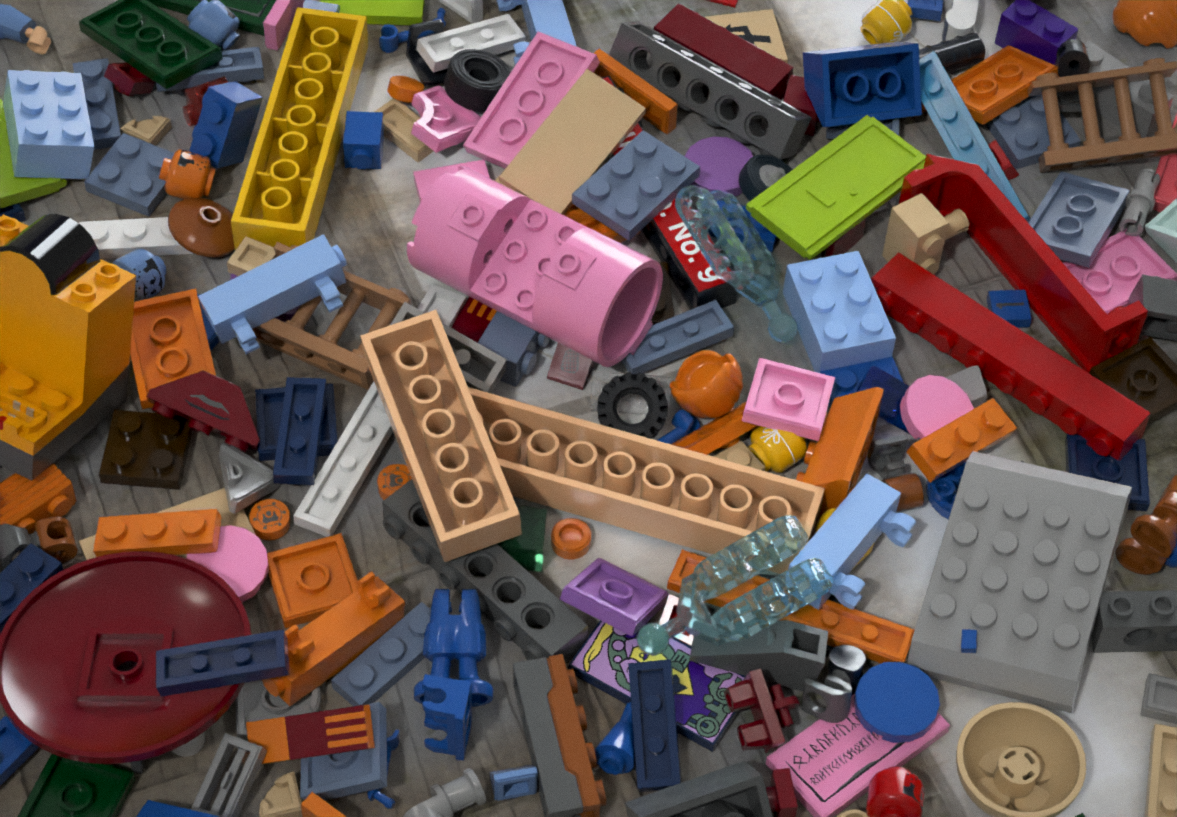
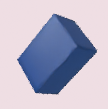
M962 629L961 653H976L977 630Z

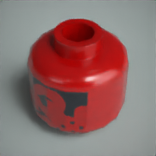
M889 767L877 772L869 783L866 804L867 815L869 817H922L925 794L922 781L910 770L903 767Z

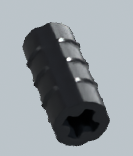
M970 33L964 36H956L948 41L942 40L938 44L927 45L925 48L919 49V59L935 51L946 72L953 74L957 70L968 69L970 66L980 63L984 60L986 52L983 41L978 34Z

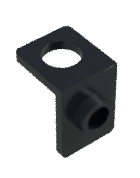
M441 19L409 26L406 56L424 86L444 83L448 70L444 69L433 73L416 50V40L422 32L427 30L434 31V34L443 32L444 23Z

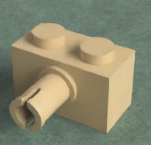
M921 193L891 208L882 256L889 262L899 252L927 271L935 274L939 269L945 240L967 231L969 220L960 209H956L943 217Z

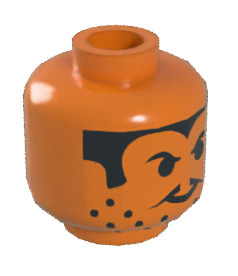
M179 149L174 153L172 160L164 158L159 179L166 181L165 192L170 196L180 199L208 197L216 169L211 167V161L208 157Z

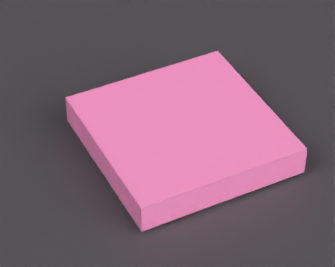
M759 358L742 421L770 429L792 432L797 436L819 441L835 377Z

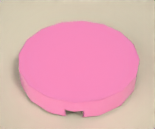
M934 375L919 378L912 383L906 390L900 403L902 421L908 432L916 440L926 437L974 409L967 394L955 382L943 376Z
M232 525L220 527L217 552L187 554L186 557L221 577L235 591L241 602L256 595L269 572L267 550L259 537L245 528Z

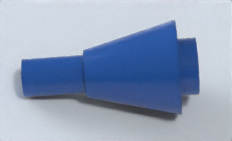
M631 702L626 704L620 721L615 724L594 749L596 763L603 771L609 774H625L634 767L635 748Z

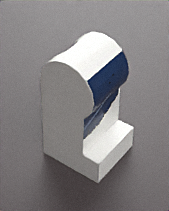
M943 0L942 12L947 14L942 31V40L948 41L956 36L973 33L979 0Z

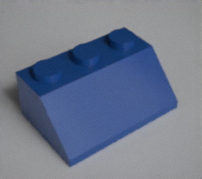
M890 42L803 52L805 90L822 127L855 124L866 115L869 117L873 116L878 121L922 115L919 43Z

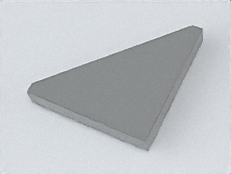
M224 442L221 443L218 456L230 512L235 514L279 488L280 484H274L273 470L236 447L226 445Z

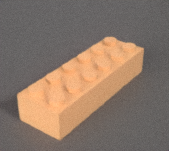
M437 310L360 335L367 365L444 562L522 535L520 513Z

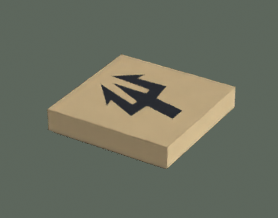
M773 9L705 17L788 63Z

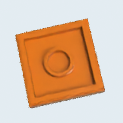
M342 533L267 553L268 577L284 628L315 620L358 590V580Z

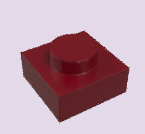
M127 62L109 64L104 74L105 78L115 84V89L118 92L127 96L151 93L156 83Z
M790 768L772 770L770 786L765 787L771 812L774 813V817H796L798 805Z

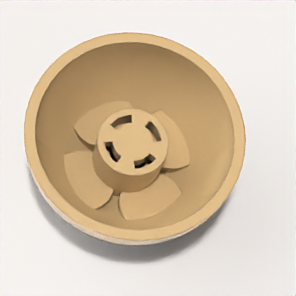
M1007 702L990 706L977 713L968 721L958 740L956 764L961 784L972 802L991 817H1055L1075 800L1083 786L1086 776V758L1080 740L1065 721L1042 707L1021 702Z

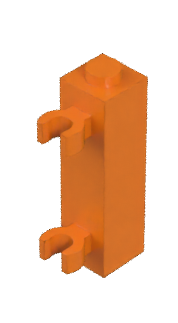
M371 571L358 580V590L302 629L299 630V627L295 624L285 631L288 638L289 675L263 679L264 687L271 695L279 696L289 706H292L347 667L404 617L405 601L378 576L375 577V574Z

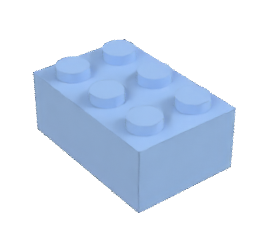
M8 70L3 106L14 177L87 179L90 174L94 142L81 73Z
M859 251L787 265L783 295L814 372L820 373V371L892 357L896 337Z

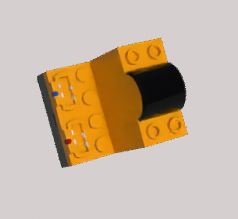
M56 213L44 215L30 226L4 214L0 216V465L31 481L127 400L136 275L119 268L115 264L100 259L99 249L91 234L78 222Z

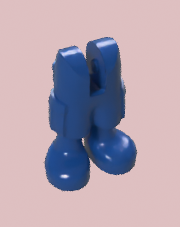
M435 589L431 604L430 621L424 632L423 656L432 662L430 675L450 678L451 661L457 659L459 661L458 680L472 682V707L486 705L493 700L494 689L489 682L480 680L478 675L477 663L486 656V632L484 625L481 624L478 592L476 589H462V602H460L459 606L461 614L450 615V612H452L450 589ZM423 680L419 681L414 687V700L420 704L424 702Z

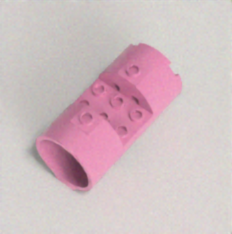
M459 166L458 171L454 174L443 173L432 184L421 200L412 220V224L417 226L414 242L407 243L408 260L415 269L604 367L616 365L629 353L634 355L652 327L651 319L659 301L663 282L662 268L657 261L465 166Z

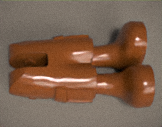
M1177 474L1164 490L1151 515L1145 514L1133 521L1130 529L1133 538H1126L1121 541L1115 551L1119 563L1129 571L1146 575L1159 572L1166 562V558L1170 556L1176 546Z

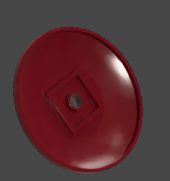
M132 551L107 554L77 563L62 570L35 588L18 605L6 622L0 634L1 706L14 727L30 742L45 751L69 760L94 764H119L140 761L172 751L190 742L216 723L235 701L244 683L161 697L156 688V651L252 635L246 610L235 591L221 577L203 565L187 558L160 552ZM126 661L137 663L129 671H118L116 669Z

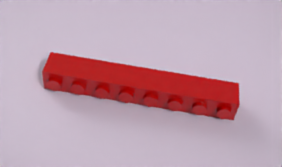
M898 252L871 278L883 309L888 316L901 323L908 331L916 333L933 344L939 351L947 353L964 364L966 368L979 365L982 377L996 385L1000 391L1010 394L1027 405L1034 413L1042 415L1059 426L1065 433L1082 436L1087 440L1086 445L1091 447L1097 454L1101 456L1110 455L1116 460H1121L1132 449L1133 444L1143 437L1151 414L1149 411Z

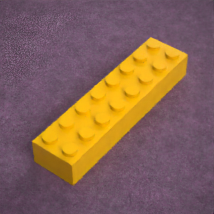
M297 7L231 219L235 250L245 237L274 247L277 242L288 247L292 245L300 246L314 239L345 131L346 114L351 109L368 49L367 16Z

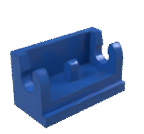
M425 674L422 683V689H424V702L422 703L423 710L425 711L424 726L433 730H443L447 733L446 738L441 741L434 740L433 738L425 739V747L433 752L455 755L456 760L464 761L472 728V682Z

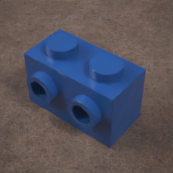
M236 81L208 87L202 99L203 107L198 123L192 132L193 140L189 151L208 157L211 161V166L216 169L243 162L263 97Z

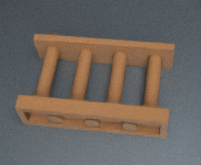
M1155 58L1144 61L1143 66L1065 77H1058L1057 73L1037 76L1036 81H1032L1027 91L1028 96L1042 95L1050 142L1047 151H1044L1038 159L1040 173L1177 154L1176 128H1172L1164 80L1166 77H1171L1177 70V61L1165 63L1164 58ZM1150 80L1158 131L1154 132L1155 136L1141 138L1140 133H1136L1128 83ZM1114 85L1122 136L1119 137V141L1105 143L1104 138H1100L1093 87ZM1078 90L1086 141L1083 142V146L1069 148V144L1064 142L1057 92Z
M277 242L274 246L276 257L298 246L292 245L288 247ZM343 270L346 283L338 286L337 289L340 293L347 295V298L324 335L317 337L304 330V327L322 300L321 296L300 305L291 320L283 322L273 318L252 329L256 336V341L369 390L374 380L364 356L362 342L358 349H353L352 351L340 347L337 342L362 302L381 310L367 333L390 326L403 303L412 304L409 297L399 289L390 288L388 290Z

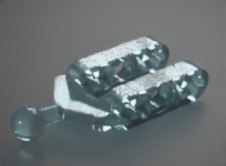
M694 185L683 187L677 193L675 199L677 213L715 275L719 279L731 284L738 293L757 307L762 308L769 320L768 332L772 339L779 343L791 341L797 334L798 326L796 320L791 315L782 313L775 302L780 287L774 276L776 273L775 260L737 198L726 191L713 190L709 192L703 187ZM691 196L699 197V200L696 202L699 211L689 208L693 203ZM718 200L725 202V204L722 206V210L717 204ZM727 218H733L735 220H731L728 222ZM738 227L744 232L743 243H741L734 231ZM709 228H711L718 240L714 244H711L707 237ZM721 250H724V252H725L726 254L716 253V252L721 251ZM752 259L763 263L759 267L761 274L754 272L755 264ZM730 261L736 270L735 272L727 271Z
M792 515L779 517L701 561L691 575L682 579L676 611L678 616L662 625L657 623L644 625L636 636L638 648L646 655H659L667 649L671 638L684 631L718 647L728 641H742L825 595L833 585V577L821 559H807L729 602L714 615H711L704 601L730 591L796 554L806 545L808 535L799 519Z

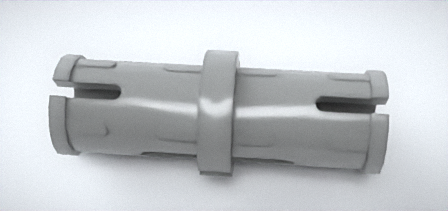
M1142 169L1137 173L1133 190L1127 195L1126 210L1119 224V228L1123 232L1126 229L1127 223H1129L1125 232L1126 235H1140L1143 232L1147 214L1154 209V194L1160 183V175L1158 173L1155 174L1151 182L1155 172L1152 169Z

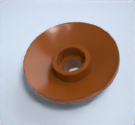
M187 198L177 202L172 207L168 216V227L174 239L182 247L192 253L205 257H222L235 250L231 226L233 214L224 206L204 198Z

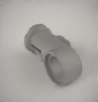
M467 768L463 770V776L442 786L438 784L430 786L432 797L409 809L403 817H453L454 813L475 803L479 806L485 804L486 796L474 771Z

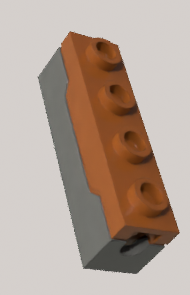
M563 654L513 663V687L531 763L537 768L538 772L537 788L544 817H600V807L606 806V795L602 780H594L592 768H596L597 763L592 742L585 743L582 731L587 730V721L583 705H575L573 694L578 693L574 669H566Z

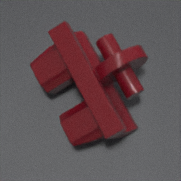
M761 669L748 672L743 681L728 687L724 692L731 713L750 708L754 718V722L740 725L737 728V735L742 750L764 748L765 754L779 749L778 746L785 742L781 727L787 728L794 725L790 710L800 706L798 697H785L781 684L769 687L768 691Z

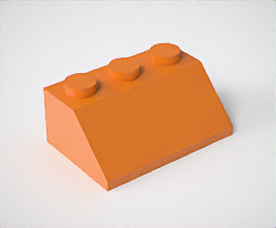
M874 387L834 398L829 413L826 412L819 441L817 443L810 441L804 458V464H807L808 468L806 473L799 471L795 480L825 488L819 518L827 510L837 508L856 486L875 435L884 393L882 388Z

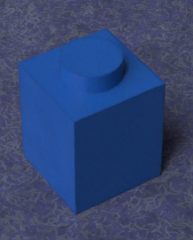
M347 111L343 140L345 168L381 169L384 146L383 112Z

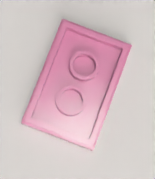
M1127 228L1123 232L1121 231L1105 240L1089 268L1067 261L1063 262L1107 314L1118 306L1122 305L1125 307L1129 305V296L1142 274L1177 280V273L1139 235L1129 236L1125 234Z

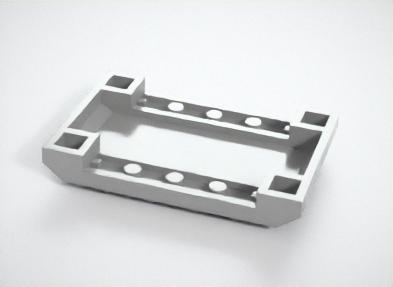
M972 451L966 461L911 640L907 664L916 666L930 678L1072 713L1082 677L1084 660L1119 532L1123 527L1130 502L1132 487ZM962 629L977 630L976 653H961Z

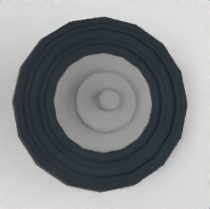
M756 155L751 157L741 169L738 183L742 193L751 201L793 169L782 160L771 155Z

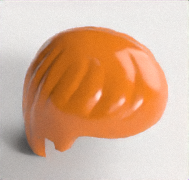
M1119 0L1113 10V23L1119 32L1128 33L1143 46L1161 43L1166 49L1173 48L1177 45V0Z
M702 350L694 353L682 363L675 381L670 382L669 387L675 401L689 414L698 418H719L731 411L739 400L743 389V375L738 361L732 354L727 353L722 356L715 351Z

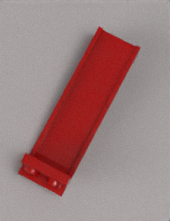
M926 153L924 168L913 170L904 177L899 204L922 193L943 217L956 209L962 210L969 220V227L966 232L1015 290H1026L1030 308L1084 371L1089 373L1092 367L1137 344L1148 313L1146 307L1138 300L1125 307L1122 305L1118 306L1107 314L979 165Z

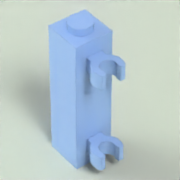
M496 0L499 11H509L517 5H521L531 41L539 31L576 46L562 0ZM529 42L513 44L516 57H513L515 65L529 46Z
M323 234L198 297L205 315L221 344L237 337L245 354H248L260 348L255 339L256 336L252 330L253 328L318 296H321L329 313L342 307L343 303L339 298L340 293L337 287L346 283L342 267L346 266L347 262L339 246L336 244L331 247Z
M866 473L789 564L784 590L791 593L797 600L806 602L818 610L833 594L843 606L853 610L861 601L862 596L859 593L866 584L859 577L848 575L882 533H885L890 541L900 547H904L912 538L913 534L910 533V530L914 527L916 521L907 514L896 513L901 492Z

